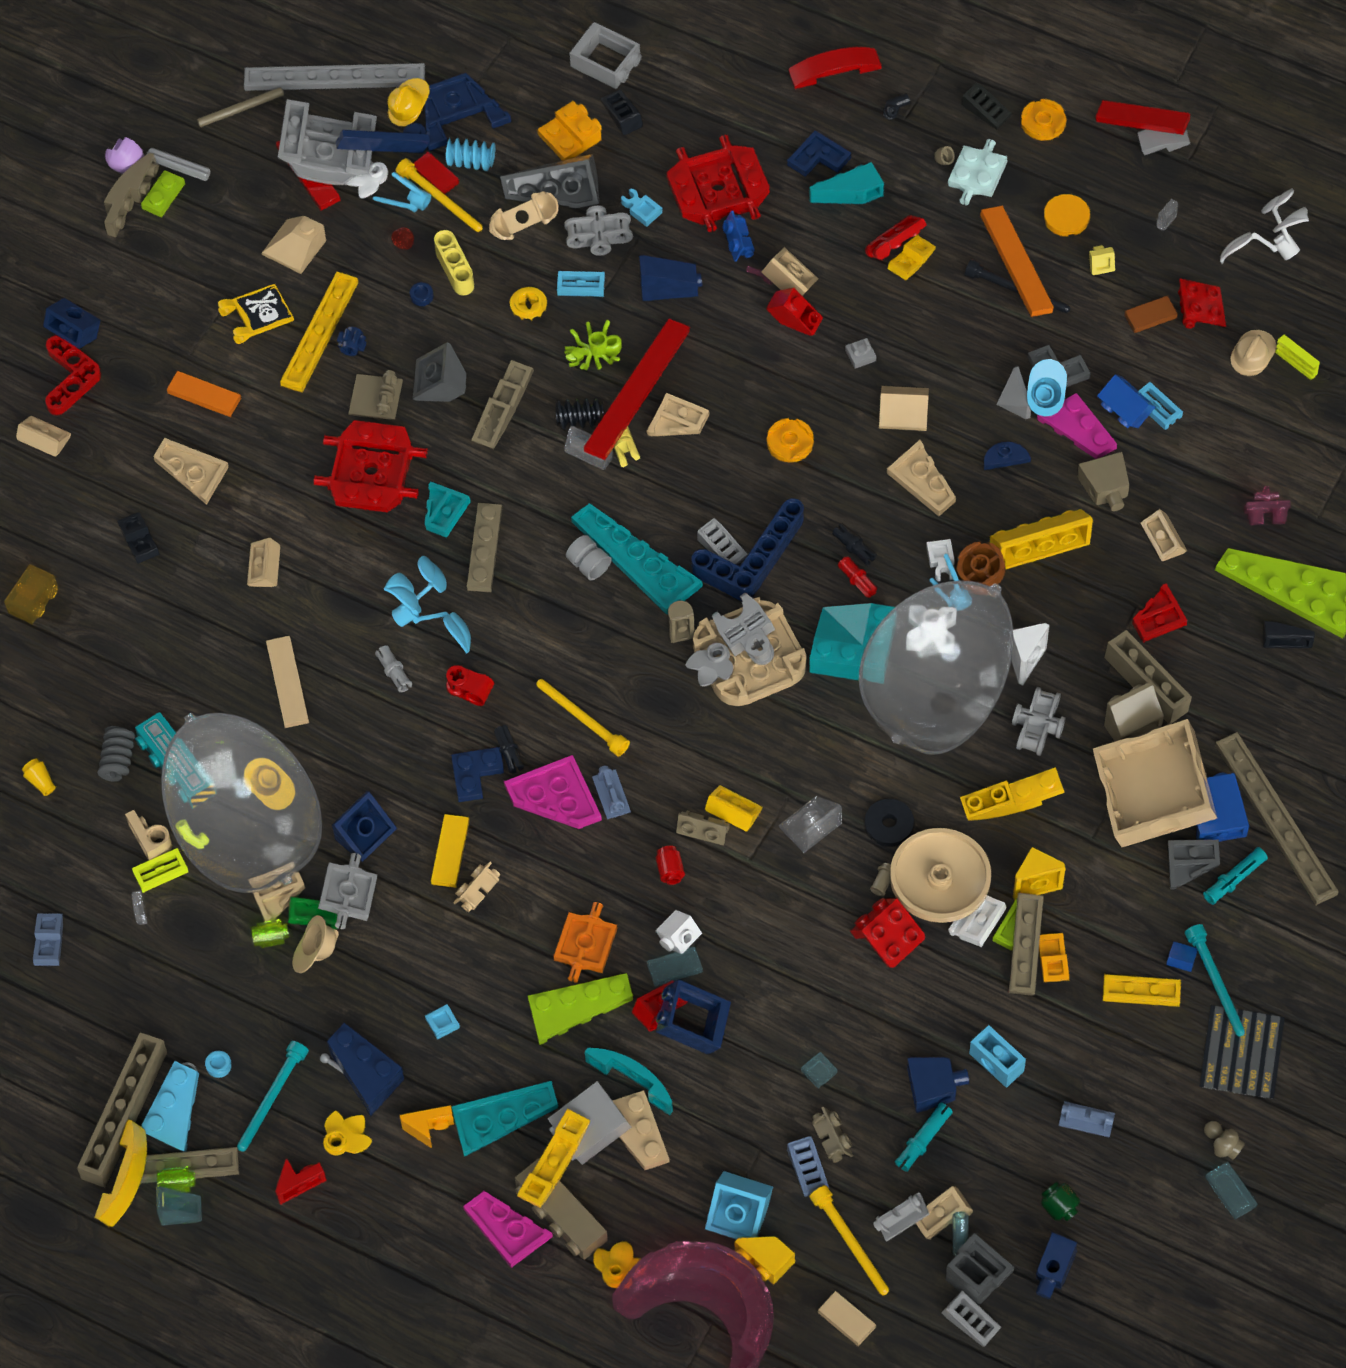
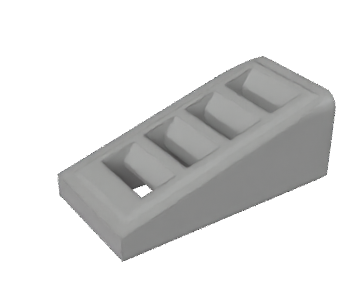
M715 518L697 532V540L708 551L736 565L748 556L745 550ZM721 538L722 540L715 545L714 542ZM728 544L729 547L722 552L721 549ZM735 551L736 554L728 559L727 556Z
M963 1291L957 1294L941 1312L949 1321L983 1347L1001 1328ZM961 1304L964 1308L958 1314L955 1310ZM970 1311L973 1314L967 1321L964 1320L963 1317ZM978 1317L981 1322L974 1329L971 1324ZM987 1324L990 1328L982 1336L979 1332Z

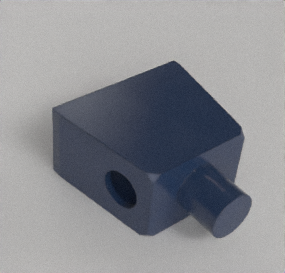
M908 1058L907 1071L916 1113L938 1107L939 1103L947 1104L956 1100V1086L969 1084L967 1069L952 1071L949 1058Z
M1055 1233L1051 1234L1036 1273L1037 1280L1040 1281L1036 1290L1037 1295L1050 1299L1055 1287L1062 1289L1077 1254V1242ZM1055 1268L1058 1271L1056 1273H1050L1049 1269Z

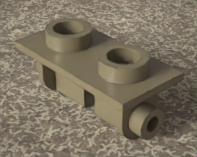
M687 810L686 812L682 811L678 815L676 833L724 846L730 824L726 823V820L711 817L705 820L704 815Z
M823 1106L824 1114H815L812 1117V1124L820 1139L828 1135L830 1137L822 1142L828 1158L832 1159L835 1163L843 1159V1154L853 1157L850 1150L852 1143L849 1137L842 1133L840 1129L842 1122L838 1114Z

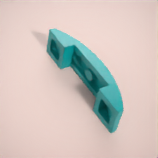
M599 1048L586 1049L585 1060L588 1064L606 1075L613 1067L649 1090V1102L668 1115H671L673 1105L669 1093L659 1079L637 1061L614 1051Z

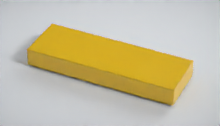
M444 814L431 878L432 885L456 888L470 822L469 817Z
M1104 974L1103 1001L1180 1006L1181 980Z

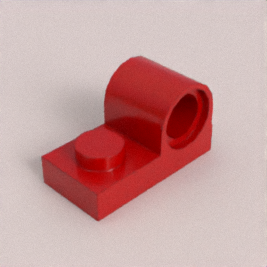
M673 980L638 998L632 1014L650 1032L657 1029L656 1017L663 1003L661 998L662 992L667 985L674 982ZM678 998L676 1009L687 1004V1001Z

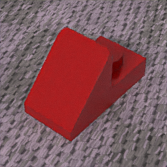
M288 1159L285 1160L275 1190L280 1205L327 1181L320 1163L305 1166L301 1169L300 1173L296 1174Z

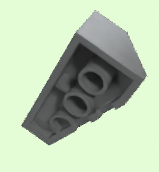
M593 154L500 176L505 199L528 202L532 200L531 195L533 193L548 192L558 200V205L580 208L599 204L598 174Z

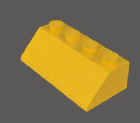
M1082 509L1069 510L1059 516L1045 517L1031 524H1021L1017 528L1008 531H998L990 536V543H993L1000 549L1006 562V569L1090 545L1093 519Z

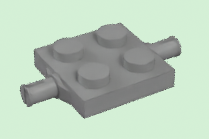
M352 853L349 865H338L329 862L318 909L338 914L335 927L338 929L340 923V929L346 928L347 917L367 921L378 874L366 872L359 868L360 854H357L355 860L356 853Z

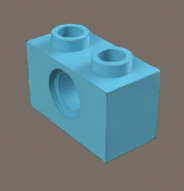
M989 1025L971 1041L969 1054L1006 1088L1024 1072L1026 1059Z

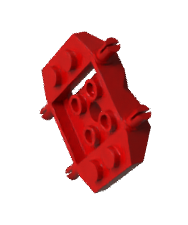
M722 135L719 138L723 149L692 158L687 156L684 147H681V150L678 148L676 154L680 161L666 173L668 183L682 217L700 225L706 224L708 232L715 231L717 229L715 221L730 214L731 210L734 211V214L749 212L753 220H755V216L758 219L761 216L758 207L770 193L769 184L754 148L732 146L728 135H724V137ZM730 164H734L742 186L747 195V197L745 198L743 197V194L740 190V187L738 185V182L736 180V177L733 173ZM721 185L724 188L716 191L713 189V186Z
M354 420L341 436L324 435L323 445L337 446L338 450L332 475L329 477L315 475L314 485L327 486L328 490L331 491L336 506L389 512L401 504L403 497L418 498V489L405 487L406 474L412 457L427 458L428 449L412 446L405 427ZM353 446L398 451L399 454H390L389 452L367 451L363 448L353 449ZM368 468H376L378 470L373 475L365 473Z

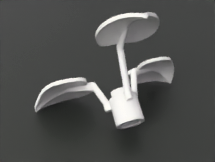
M1293 188L1272 199L1261 211L1263 214H1266L1272 210L1278 222L1273 232L1282 231L1274 239L1275 244H1271L1257 233L1251 234L1248 232L1226 246L1220 257L1222 264L1227 256L1245 246L1252 239H1258L1271 248L1273 252L1278 250L1284 260L1292 258L1300 251L1295 241L1288 234L1286 227L1309 221L1307 208L1303 207L1293 212L1283 222L1277 212L1278 206L1285 203L1293 195Z

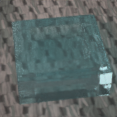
M821 1052L801 1067V1071L817 1088H820L837 1074V1069Z

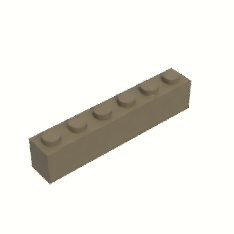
M139 1033L77 1167L82 1180L104 1188L106 1187L124 1148L120 1145V1141L127 1120L136 1122L167 1055L164 1040Z

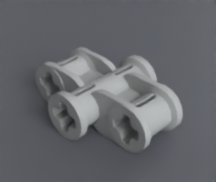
M592 206L586 210L587 217L570 218L564 223L565 230L568 233L566 239L567 246L570 248L591 246L590 250L594 255H605L611 251L610 244L627 243L633 238V233L629 227L631 222L630 215L627 213L607 214L606 208L603 206Z
M1037 687L1030 709L1023 708L1021 704L1017 705L1012 725L1020 724L1023 725L1016 749H1027L1041 756L1048 733L1060 739L1066 718H1057L1054 715L1059 705L1061 693L1052 694L1042 691L1041 687Z

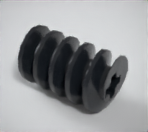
M597 397L594 398L592 405H590L587 398L584 399L583 405L580 404L578 399H575L573 406H571L568 399L565 400L564 406L561 405L559 400H556L557 426L560 423L563 430L566 429L567 423H570L571 428L575 429L577 422H579L581 428H585L587 421L590 427L594 428L596 421L600 423L604 417L603 401L602 404H599Z

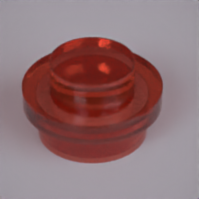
M399 228L391 235L392 242L400 249H410L414 243V235L407 228Z

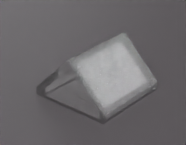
M815 796L782 822L779 827L805 853L842 824V807L838 803Z

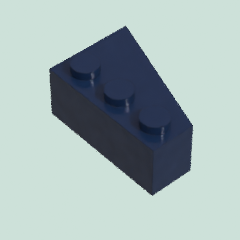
M343 1023L327 1041L329 1052L371 1117L404 1081L403 1070L401 1066Z

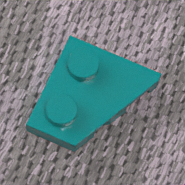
M430 482L425 527L426 530L447 538L471 500L468 495Z

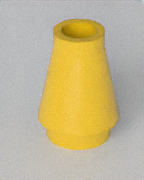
M36 758L24 765L22 768L23 777L35 786L43 796L49 795L56 789L44 762H40Z

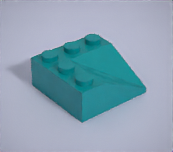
M873 603L823 607L810 655V673L882 684L894 626L895 607Z

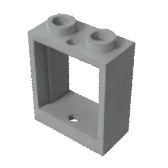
M595 22L592 23L570 52V65L572 68L615 89L618 88L621 82L624 83L627 80L631 69L636 67L641 60L640 44ZM599 43L626 56L615 72L587 59Z

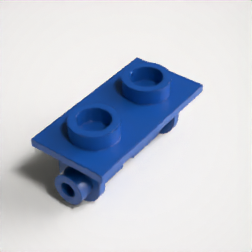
M731 210L723 223V231L727 236L729 250L732 252L734 262H737L740 255H744L746 258L752 257L755 249L751 238L743 237L749 234L745 218H742L741 215L735 216L734 211Z

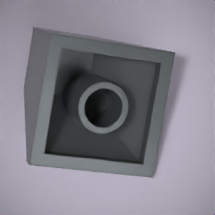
M447 342L416 359L414 400L450 402L465 394L467 373L450 343Z

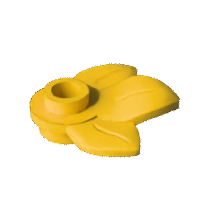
M334 1111L325 1122L327 1134L324 1137L323 1144L329 1154L341 1155L345 1152L356 1154L366 1150L371 1145L372 1139L363 1134L365 1129V1117L363 1115L352 1116L344 1120L337 1111ZM334 1141L341 1142L340 1146L334 1147L332 1143Z
M625 1241L616 1243L610 1251L597 1248L594 1253L595 1268L602 1272L604 1282L612 1288H619L625 1284L628 1278L639 1276L645 1267L644 1260L633 1258V1248Z

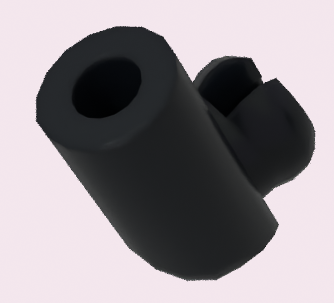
M903 94L887 100L883 109L885 118L889 120L896 118L899 108L910 104L909 96Z

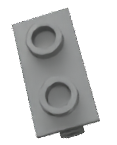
M919 1192L914 1196H909L908 1200L881 1217L877 1216L873 1224L878 1231H882L885 1240L888 1241L930 1213Z

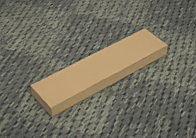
M290 636L267 640L268 653L285 728L307 724L309 720Z

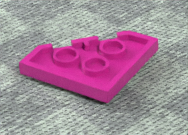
M573 755L504 781V786L514 807L577 829L602 820L601 814Z

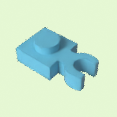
M632 188L629 190V195L632 199H627L624 196L621 197L622 205L630 208V215L646 227L662 214L661 206L646 195L640 199L637 191Z

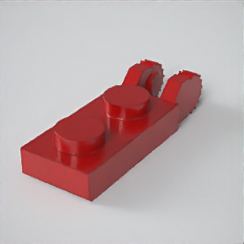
M909 215L878 236L870 245L868 244L865 248V254L878 260L888 257L891 249L900 247L906 239L918 235L920 230L927 226L925 220Z

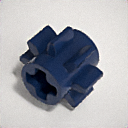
M348 327L345 332H339L337 342H339L338 347H340V351L343 354L355 356L358 354V351L364 352L367 343L365 341L366 336H363V332L360 329Z

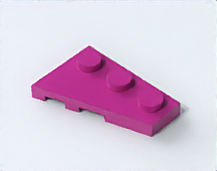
M1077 393L1064 400L1063 406L1058 413L1045 417L1037 415L1039 422L1048 424L1054 428V432L1060 436H1066L1074 442L1075 446L1095 459L1101 458L1117 449L1115 440Z

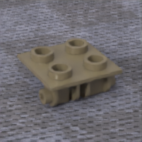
M387 370L383 377L357 374L348 414L395 420L403 379H397L395 372L392 370Z

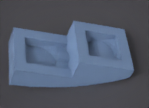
M37 914L34 933L36 938L33 954L34 966H59L63 914Z

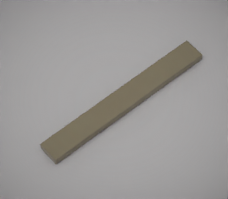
M1238 732L1216 741L1215 747L1231 772L1235 773L1239 785L1315 905L1337 896L1339 891Z

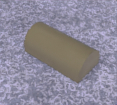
M685 601L672 603L668 609L671 643L693 639L694 613L691 605Z

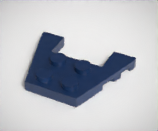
M467 73L429 86L430 93L425 102L426 132L430 138L427 146L429 151L448 144L447 137L441 126L484 111L492 129L511 122L510 114L507 111L504 112L494 99L491 100Z

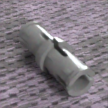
M389 646L380 647L381 654L377 650L375 655L385 668L384 673L387 677H391L399 692L407 691L408 687L411 688L412 682L403 671V664L396 660Z

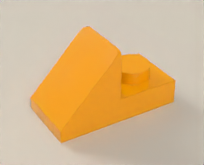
M451 1105L400 1115L402 1129L429 1147H432L429 1129L443 1130L450 1125H454Z

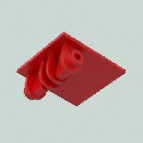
M1179 279L1180 289L1178 290V295L1181 300L1180 307L1181 313H1183V325L1186 328H1193L1198 321L1226 327L1220 287Z

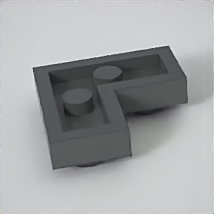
M1050 345L1029 352L1027 357L1032 367L1046 359L1058 361ZM1081 355L1060 363L1067 374L1066 387L1091 377V372Z

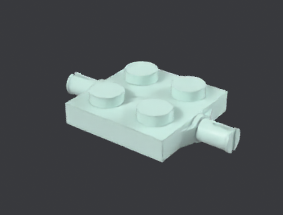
M987 139L983 149L963 146L948 180V186L964 192L960 199V203L963 205L964 203L965 205L969 204L972 195L992 197L1007 164V156L992 153L996 145L994 140L990 142V139Z

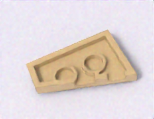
M164 438L153 456L157 464L206 505L229 468L228 462Z
M921 440L887 468L889 476L938 516L944 513L956 501V496L944 477L936 469L931 456H928Z
M645 1091L613 1100L632 1127L619 1138L642 1168L648 1170L669 1163V1157Z

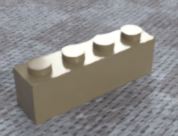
M1127 630L1108 642L1105 659L1132 687L1139 684L1144 685L1148 682L1152 683L1164 715L1163 719L1169 725L1188 712L1192 698L1191 695Z
M539 1158L515 1177V1191L517 1194L529 1173L533 1172L540 1160ZM560 1181L541 1208L535 1205L532 1207V1210L540 1219L545 1218L550 1223L549 1228L556 1237L562 1236L567 1242L568 1250L574 1256L579 1255L585 1260L597 1248H600L608 1241L607 1231Z

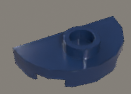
M1001 442L993 445L987 451L984 457V470L1031 462V457L1028 451L1021 445L1013 442Z

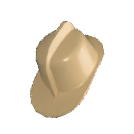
M1262 330L1246 332L1239 339L1231 354V365L1235 371L1246 376L1261 373L1267 367L1276 351L1275 339L1272 335Z
M317 915L308 923L305 933L293 955L292 964L295 972H305L312 966L314 961H321L333 953L339 933L336 929L327 926L322 916Z

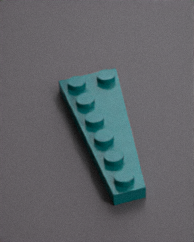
M590 503L571 517L572 523L583 534L588 535L598 548L611 557V561L666 615L672 603L685 601L703 587L700 579L681 566H676L670 562L668 557L661 552L657 553L649 547L648 543L643 540L640 541L631 535L629 530L622 525H618L613 519Z

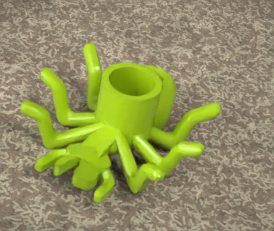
M606 320L602 332L592 333L590 322H586L589 345L580 340L574 329L570 330L577 345L583 347H565L566 359L573 362L569 363L570 367L578 366L585 355L587 356L586 362L580 366V369L588 370L592 356H594L598 370L602 368L599 361L600 357L608 364L620 360V357H616V355L622 349V341L618 335L607 336L609 320Z

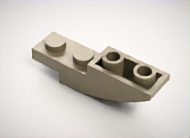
M153 153L147 154L129 167L109 191L104 201L107 212L104 222L107 235L116 237L119 230L123 229L126 214L132 210L134 202L141 203L144 196L149 193L150 182L153 177H156L159 169Z

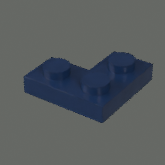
M814 131L787 160V166L805 177L819 162L838 173L851 159V152L819 132Z
M500 747L451 754L459 802L483 799L480 777L504 773L502 756L499 752Z

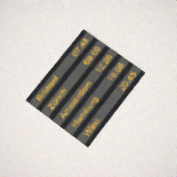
M1211 1005L1199 1087L1274 1099L1285 1017L1236 1009L1245 1029L1243 1036H1237L1224 1008Z

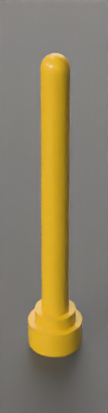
M408 158L403 159L397 165L395 172L399 176L412 179L476 232L482 230L483 226L481 223L416 172L415 164Z
M539 679L536 685L540 690L604 739L613 754L619 757L626 752L630 745L628 739L622 735H613L545 680Z
M826 1185L816 1189L809 1196L815 1206L824 1209L881 1295H886L889 1292L888 1286L832 1204L833 1199L831 1197L833 1194Z

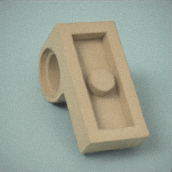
M134 810L125 814L128 825L148 860L171 851L172 842L166 827L162 825L148 827L144 817L138 818ZM157 839H164L160 843H154Z
M952 1186L926 1206L930 1214L916 1224L925 1238L930 1240L949 1224H958L972 1214L973 1210L960 1190Z

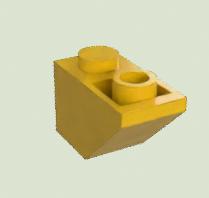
M777 1237L738 1238L735 1241V1255L744 1264L749 1263L755 1268V1273L762 1280L766 1281L768 1279L773 1285L795 1263V1253Z

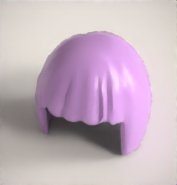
M127 137L124 140L118 139L112 150L106 149L105 152L108 166L120 174H123L129 167L144 157L143 150Z

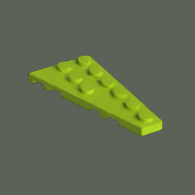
M1230 548L1226 550L1216 565L1215 571L1342 639L1346 635V573Z

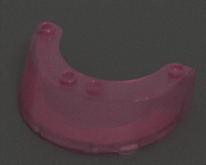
M688 1240L671 1243L654 1253L650 1252L632 1267L612 1294L614 1310L629 1319H637L650 1309L673 1301L692 1302L709 1309L720 1318L730 1335L732 1359L729 1368H759L771 1339L773 1304L770 1292L760 1273L742 1255L720 1244L708 1241L706 1243L689 1242Z

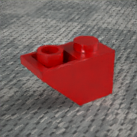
M794 287L776 291L766 308L780 324L809 336L814 335L823 319Z

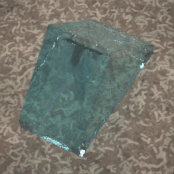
M161 1186L156 1187L157 1214L162 1226L202 1221L201 1196Z

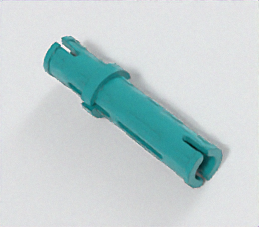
M1257 847L1226 875H1220L1218 881L1207 891L1203 892L1206 901L1214 905L1226 893L1233 892L1239 882L1268 859L1267 854L1263 849Z
M938 1104V1107L915 1137L908 1140L907 1147L895 1160V1164L900 1167L904 1160H907L901 1168L903 1171L908 1172L918 1156H922L926 1152V1146L953 1114L950 1107L947 1108L944 1114H941L946 1104Z

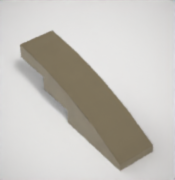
M513 360L510 361L504 378L500 379L493 397H489L472 437V442L491 449L495 448L526 390L534 372L532 367Z

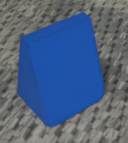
M1173 942L1167 965L1191 972L1197 955V948Z

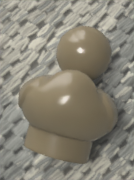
M1210 1121L1204 1127L1205 1135L1208 1138L1216 1139L1214 1141L1215 1155L1217 1157L1228 1156L1234 1160L1245 1144L1239 1139L1238 1132L1232 1128L1223 1131L1221 1124L1216 1121Z

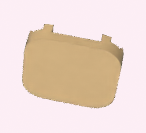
M760 597L754 598L775 628L773 632L767 635L774 649V657L768 664L758 665L752 661L745 650L734 656L729 649V660L733 664L732 675L728 680L718 677L711 684L715 694L726 704L733 706L750 704L793 686L804 676L806 670L805 649L801 648L783 615V608L778 603L774 604L770 601L760 600ZM743 607L724 616L728 619L737 618L741 615ZM706 617L699 622V626L693 636L694 653L699 650H707L713 643H722L727 646L719 634L714 620L708 621Z

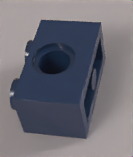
M63 298L47 307L43 327L80 349L97 339L100 319Z

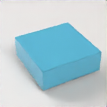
M448 1004L425 1015V1020L437 1040L460 1028Z

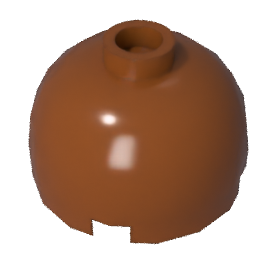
M974 542L966 546L959 554L957 572L962 582L970 589L976 591L991 590L1003 580L1006 573V562L1000 549L993 543L981 544V542Z

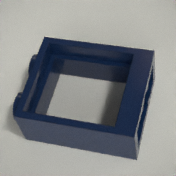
M681 980L667 985L662 992L661 998L663 1003L656 1017V1022L658 1023L656 1033L706 1054L720 1049L731 1002ZM678 998L709 1010L703 1037L672 1024Z

